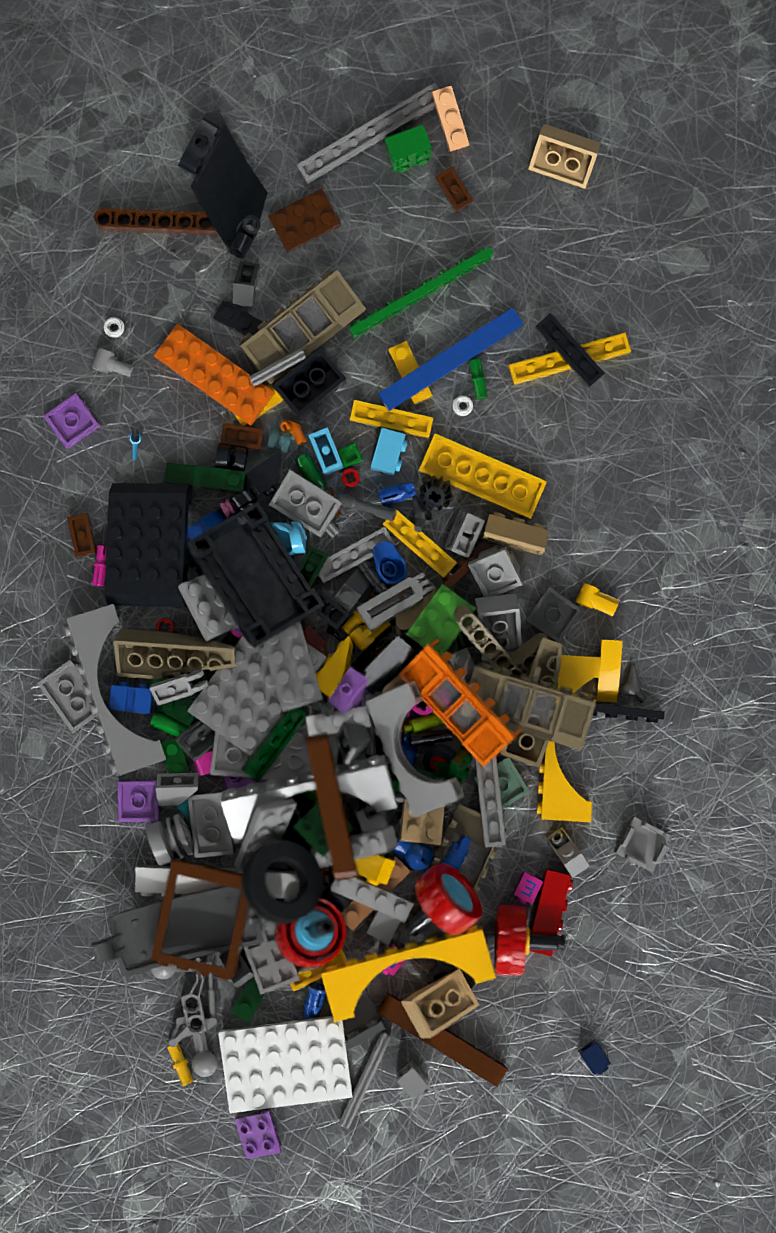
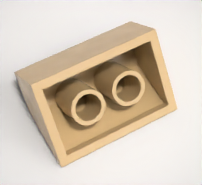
M543 124L528 170L585 189L601 143Z
M494 512L493 515L489 514L482 540L540 556L544 553L549 530L544 529V525L533 523V526L525 524L523 519L513 518V520L505 518L506 515Z

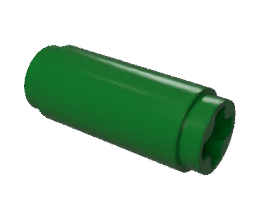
M305 453L295 459L302 476L325 491L327 489L326 483L311 457Z
M156 712L150 723V726H153V728L177 737L190 727L170 716Z

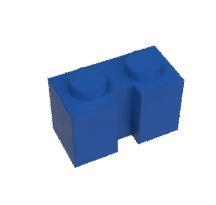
M117 681V685H111L109 710L152 714L154 697L149 689L150 685L137 684L136 688L129 687L127 682Z

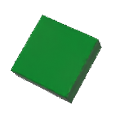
M355 442L337 450L344 469L363 462Z

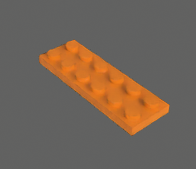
M178 323L154 354L156 359L250 426H252L275 395L274 391L262 383L253 386L249 379L250 374Z

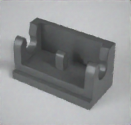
M198 719L175 739L182 750L191 759L197 761L214 746L215 731Z

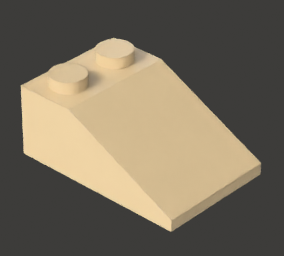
M460 969L421 988L401 1001L420 1038L433 1037L479 1006Z

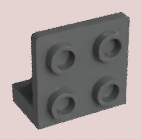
M365 989L356 1003L355 1017L343 1020L345 1044L348 1049L385 1029V1023Z

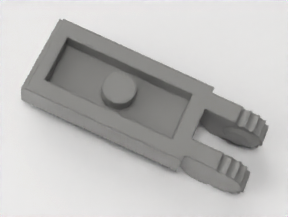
M199 669L189 674L185 673L151 684L149 689L157 705H161L193 695L195 692L207 688L209 682L208 680H203L194 685L192 684V680L204 675L203 670Z

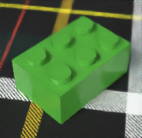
M442 584L406 635L422 648H425L438 638L440 641L434 649L442 656L462 631L453 617L454 610L461 605H466L475 613L476 608Z

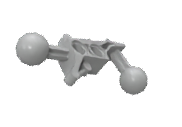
M200 956L196 957V959H191L201 962ZM169 964L168 966L153 968L151 972L156 978L164 980L173 976L175 972H197V970L189 969V971H182L176 969V965ZM196 973V981L192 989L181 995L184 1016H179L176 1019L177 1024L169 1040V1045L175 1047L182 1038L189 1035L193 1036L196 1055L192 1059V1069L201 1077L212 1075L218 1067L216 1056L208 1051L205 1032L217 1024L213 977L210 973L208 976L210 1017L205 1018L200 995L204 975ZM194 997L197 999L198 1005L191 1008L186 1004V1000ZM193 1018H199L202 1021V1025L194 1028L191 1026L190 1021ZM186 1024V1026L181 1031H179L180 1025Z

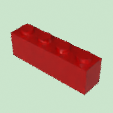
M545 868L530 933L557 934V932L562 931L564 920H561L562 912L567 910L568 900H566L567 891L571 892L573 880H571L570 874ZM529 950L530 952L552 957L553 952H556L547 950Z

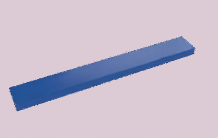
M511 308L378 393V396L387 410L391 411L524 325L515 310Z

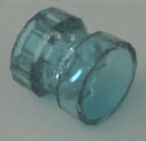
M272 429L267 448H277L287 454L293 434H283L277 429Z

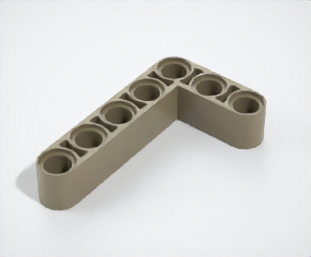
M461 605L453 613V617L459 627L495 669L499 671L501 668L512 670V675L515 676L527 675L542 637L549 639L545 633H538L512 654H509L468 606Z

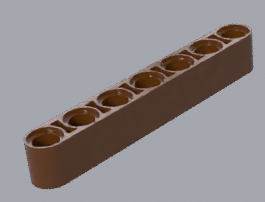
M102 208L97 210L94 215V220L102 231L219 236L212 224L207 228L200 226L204 220H209L205 212ZM103 216H108L109 221L107 223H100V219ZM123 217L130 218L129 222L124 225L120 224V220ZM143 218L150 219L147 225L140 224ZM163 219H170L169 225H160ZM185 219L191 221L189 226L182 227L180 225L181 222Z
M324 732L306 736L307 750L335 879L341 880L358 876L328 734Z
M387 993L377 1009L379 1014L498 1087L508 1071V1067L447 1028L431 1038H420L401 1003L402 1000Z

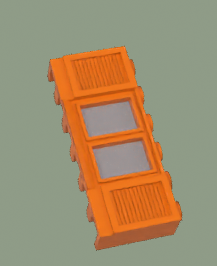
M436 638L405 667L399 676L406 684L413 681L416 682L424 702L484 767L523 729L519 727L512 733L505 725L509 720V716L504 713L498 717L490 709L495 705V701L489 698L484 702L476 694L481 689V686L478 683L469 686L462 679L466 674V670L460 667L455 671L447 663L452 658L451 653L445 652L441 656L434 649L440 641Z

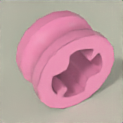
M228 498L225 503H219L227 519L230 518V515L236 514Z

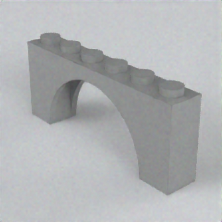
M415 681L365 702L367 705L366 711L373 719L375 732L382 740L383 751L390 759L391 770L399 780V789L405 795L408 810L413 814L414 818L464 797L456 777L447 780H436L426 777L416 771L404 755L401 746V727L410 709L423 700Z

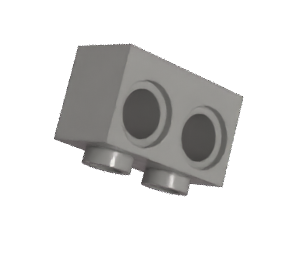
M459 510L443 548L469 558L485 520Z

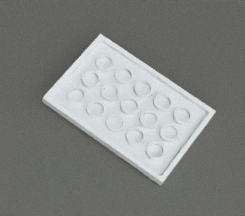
M326 1016L307 1020L219 1030L229 1113L352 1098L343 1020L334 1022L333 1016Z

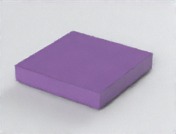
M74 393L43 415L66 449H69L100 427L77 393Z
M157 780L118 781V822L160 821V806H158L156 793Z

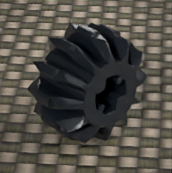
M435 475L431 477V480L425 479L424 484L419 489L421 492L419 495L420 499H424L423 504L431 505V510L435 506L439 511L443 506L447 508L450 504L449 501H452L454 498L452 494L454 487L449 486L450 480L444 482L443 476H440L439 480H437Z

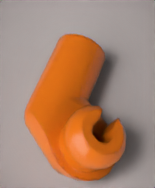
M290 420L281 422L280 429L284 433L294 436L297 445L307 442L300 424Z

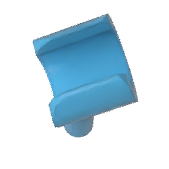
M131 430L129 440L132 443V460H137L138 443L142 439V432H139L138 438H134L132 436L133 430Z

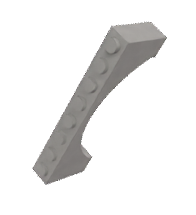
M114 604L67 618L64 621L65 625H62L65 636L70 637L72 644H69L72 656L77 658L78 664H76V669L79 676H83L85 683L82 686L85 695L90 696L91 703H89L92 715L96 714L98 720L95 723L98 733L102 734L104 742H102L103 749L106 754L109 753L111 758L109 762L111 772L116 773V776H120L166 760L160 740L151 741L125 728L109 712L100 694L97 678L100 652L112 628L120 624Z
M374 755L360 761L354 760L348 765H335L340 791L366 801L375 807L376 812L397 808L396 795L385 755ZM309 770L307 773L291 774L285 778H273L263 783H251L245 787L229 788L223 791L221 803L234 844L243 843L257 805L281 801L296 793L316 789L312 770Z

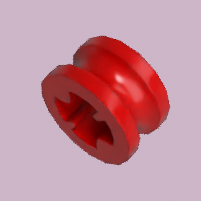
M347 469L342 473V482L346 487L353 488L358 485L360 477L355 469ZM354 473L356 481L354 483L351 481V484L347 483L345 476Z
M163 618L157 622L156 631H161L160 627H162L161 624L164 622L165 624L170 623L169 633H174L175 625L172 620Z

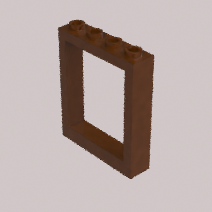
M174 859L171 862L151 960H155L156 964L161 966L172 964L176 965V969L182 971L193 969L197 970V974L209 976L210 973L217 975L218 979L228 981L229 978L232 979L236 976L250 906L245 899L243 889L226 968L161 952L178 875L242 889V873Z

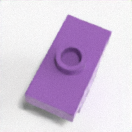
M350 667L327 702L344 714L353 707L357 708L368 692L365 687L369 679Z

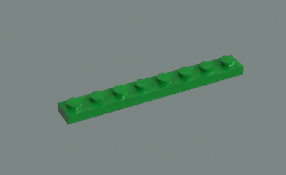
M482 247L473 253L474 256L469 259L465 257L459 260L454 268H445L438 273L439 276L435 279L428 278L416 290L414 288L407 290L403 294L404 297L399 300L394 298L386 303L385 308L381 310L377 308L368 314V318L364 320L360 318L351 324L352 327L349 328L351 336L355 339L491 260L494 255L490 247L486 249Z

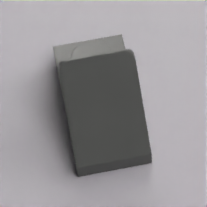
M229 950L219 956L225 968ZM242 952L240 953L236 976L231 979L237 988L254 976L250 963Z

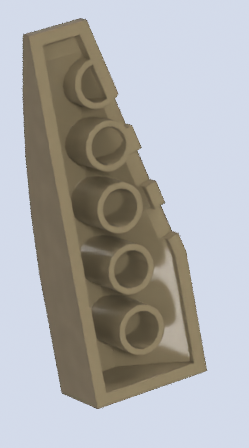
M120 629L113 640L116 670L119 677L161 679L164 676L173 675L174 677L199 669H209L212 671L236 666L234 646L213 640L206 642L204 638L161 631Z
M542 637L527 673L528 676L533 678L532 681L539 683L541 680L553 683L552 687L558 688L562 644ZM521 688L511 718L522 719L530 689ZM536 691L528 723L550 729L556 709V697ZM519 733L499 753L539 768L549 741Z

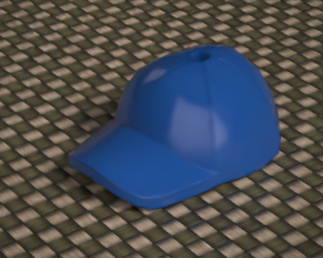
M381 542L375 545L372 550L376 564L375 568L382 581L389 585H394L404 580L407 576V566L394 545L390 542Z
M398 839V846L393 849V853L406 866L414 870H425L432 864L433 851L430 845L399 841Z

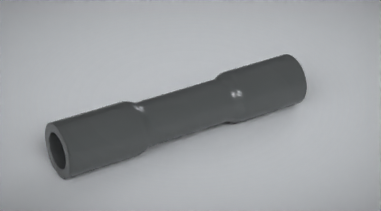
M339 492L336 497L343 502L342 506L374 514L376 517L392 522L396 517L397 510L366 502Z

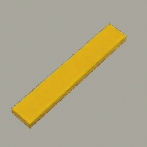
M626 332L580 345L594 362L631 352ZM557 352L508 365L513 385L571 369Z

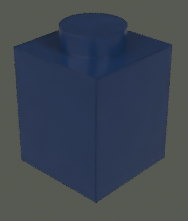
M595 1039L578 1050L593 1075L597 1073L600 1075L608 1070V1065L611 1063Z

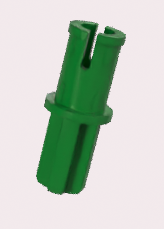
M472 359L469 362L472 375L470 381L473 382L475 400L488 398L485 385L486 377H484L481 359Z

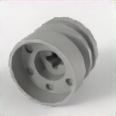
M180 813L174 815L175 824L171 817L166 818L167 828H164L160 821L146 825L150 847L160 866L174 860L173 851H176L178 856L183 858V847L188 855L194 853L190 829Z

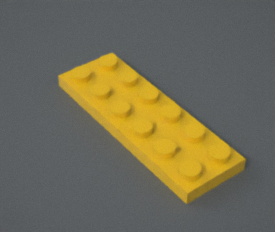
M434 434L419 468V472L430 477L435 475L437 480H439L440 476H443V481L450 480L451 486L528 519L532 518L547 483L543 479L438 434Z

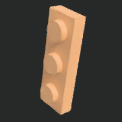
M452 86L431 92L449 152L469 146Z

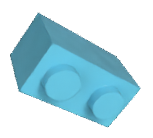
M328 427L309 434L324 476L343 469Z
M385 428L381 429L371 464L372 470L393 476L395 471H400L403 460H400L399 457L401 451L405 452L408 440H405V434Z

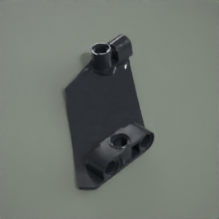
M219 111L206 113L184 151L178 167L195 175L191 188L201 207L227 247V252L234 257L243 259L246 257L260 229V219L268 192L244 158ZM196 144H200L204 148L200 149L196 146ZM246 225H251L254 230L247 229Z

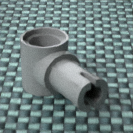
M98 348L91 368L106 374L114 371L131 377L134 366L117 360L118 358L115 357L114 353Z

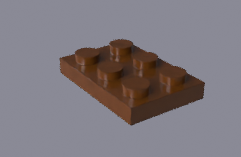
M322 188L268 216L287 253L341 226Z

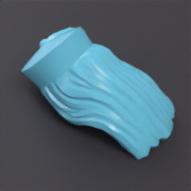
M293 521L291 525L281 522H268L290 557L295 554L306 553L307 536L300 522Z

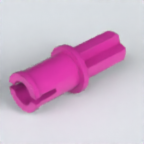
M97 545L95 563H93L92 585L104 586L107 546Z

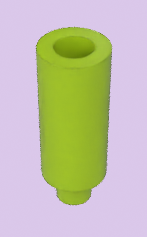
M430 713L409 720V724L403 726V731L405 734L409 732L417 734L444 725V722L436 714Z

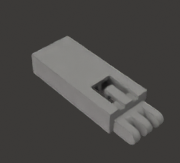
M424 572L412 579L408 577L357 607V611L370 632L423 602V597L434 591L432 586L424 589L425 586L430 584L428 579L420 583V580L426 577ZM408 588L409 592L403 594L405 600L400 602L396 595Z

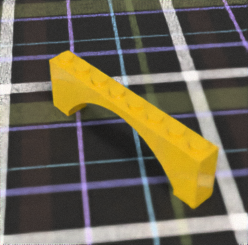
M561 655L558 688L560 689L561 686L573 689L572 693H575L591 679L599 678L600 657ZM549 741L543 761H541L539 773H542V781L538 782V794H541V802H537V814H540V819L591 822L592 801L582 798L568 783L556 758L555 742Z
M472 925L458 935L445 933V936L440 938L431 936L426 938L425 942L418 944L417 941L409 942L400 949L391 947L386 949L385 953L378 955L377 952L369 953L363 959L351 958L345 960V964L338 966L337 963L326 965L325 969L321 972L334 1022L355 1017L356 1003L368 983L385 968L403 960L432 958L445 961L468 973L475 979L476 984L495 979L496 975L482 926Z

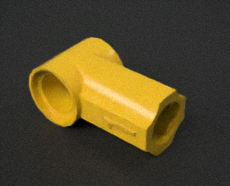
M583 583L575 602L584 607L594 608L613 616L620 600L600 592L594 586Z
M387 622L371 632L366 624L360 625L349 637L360 651L363 652L391 624Z

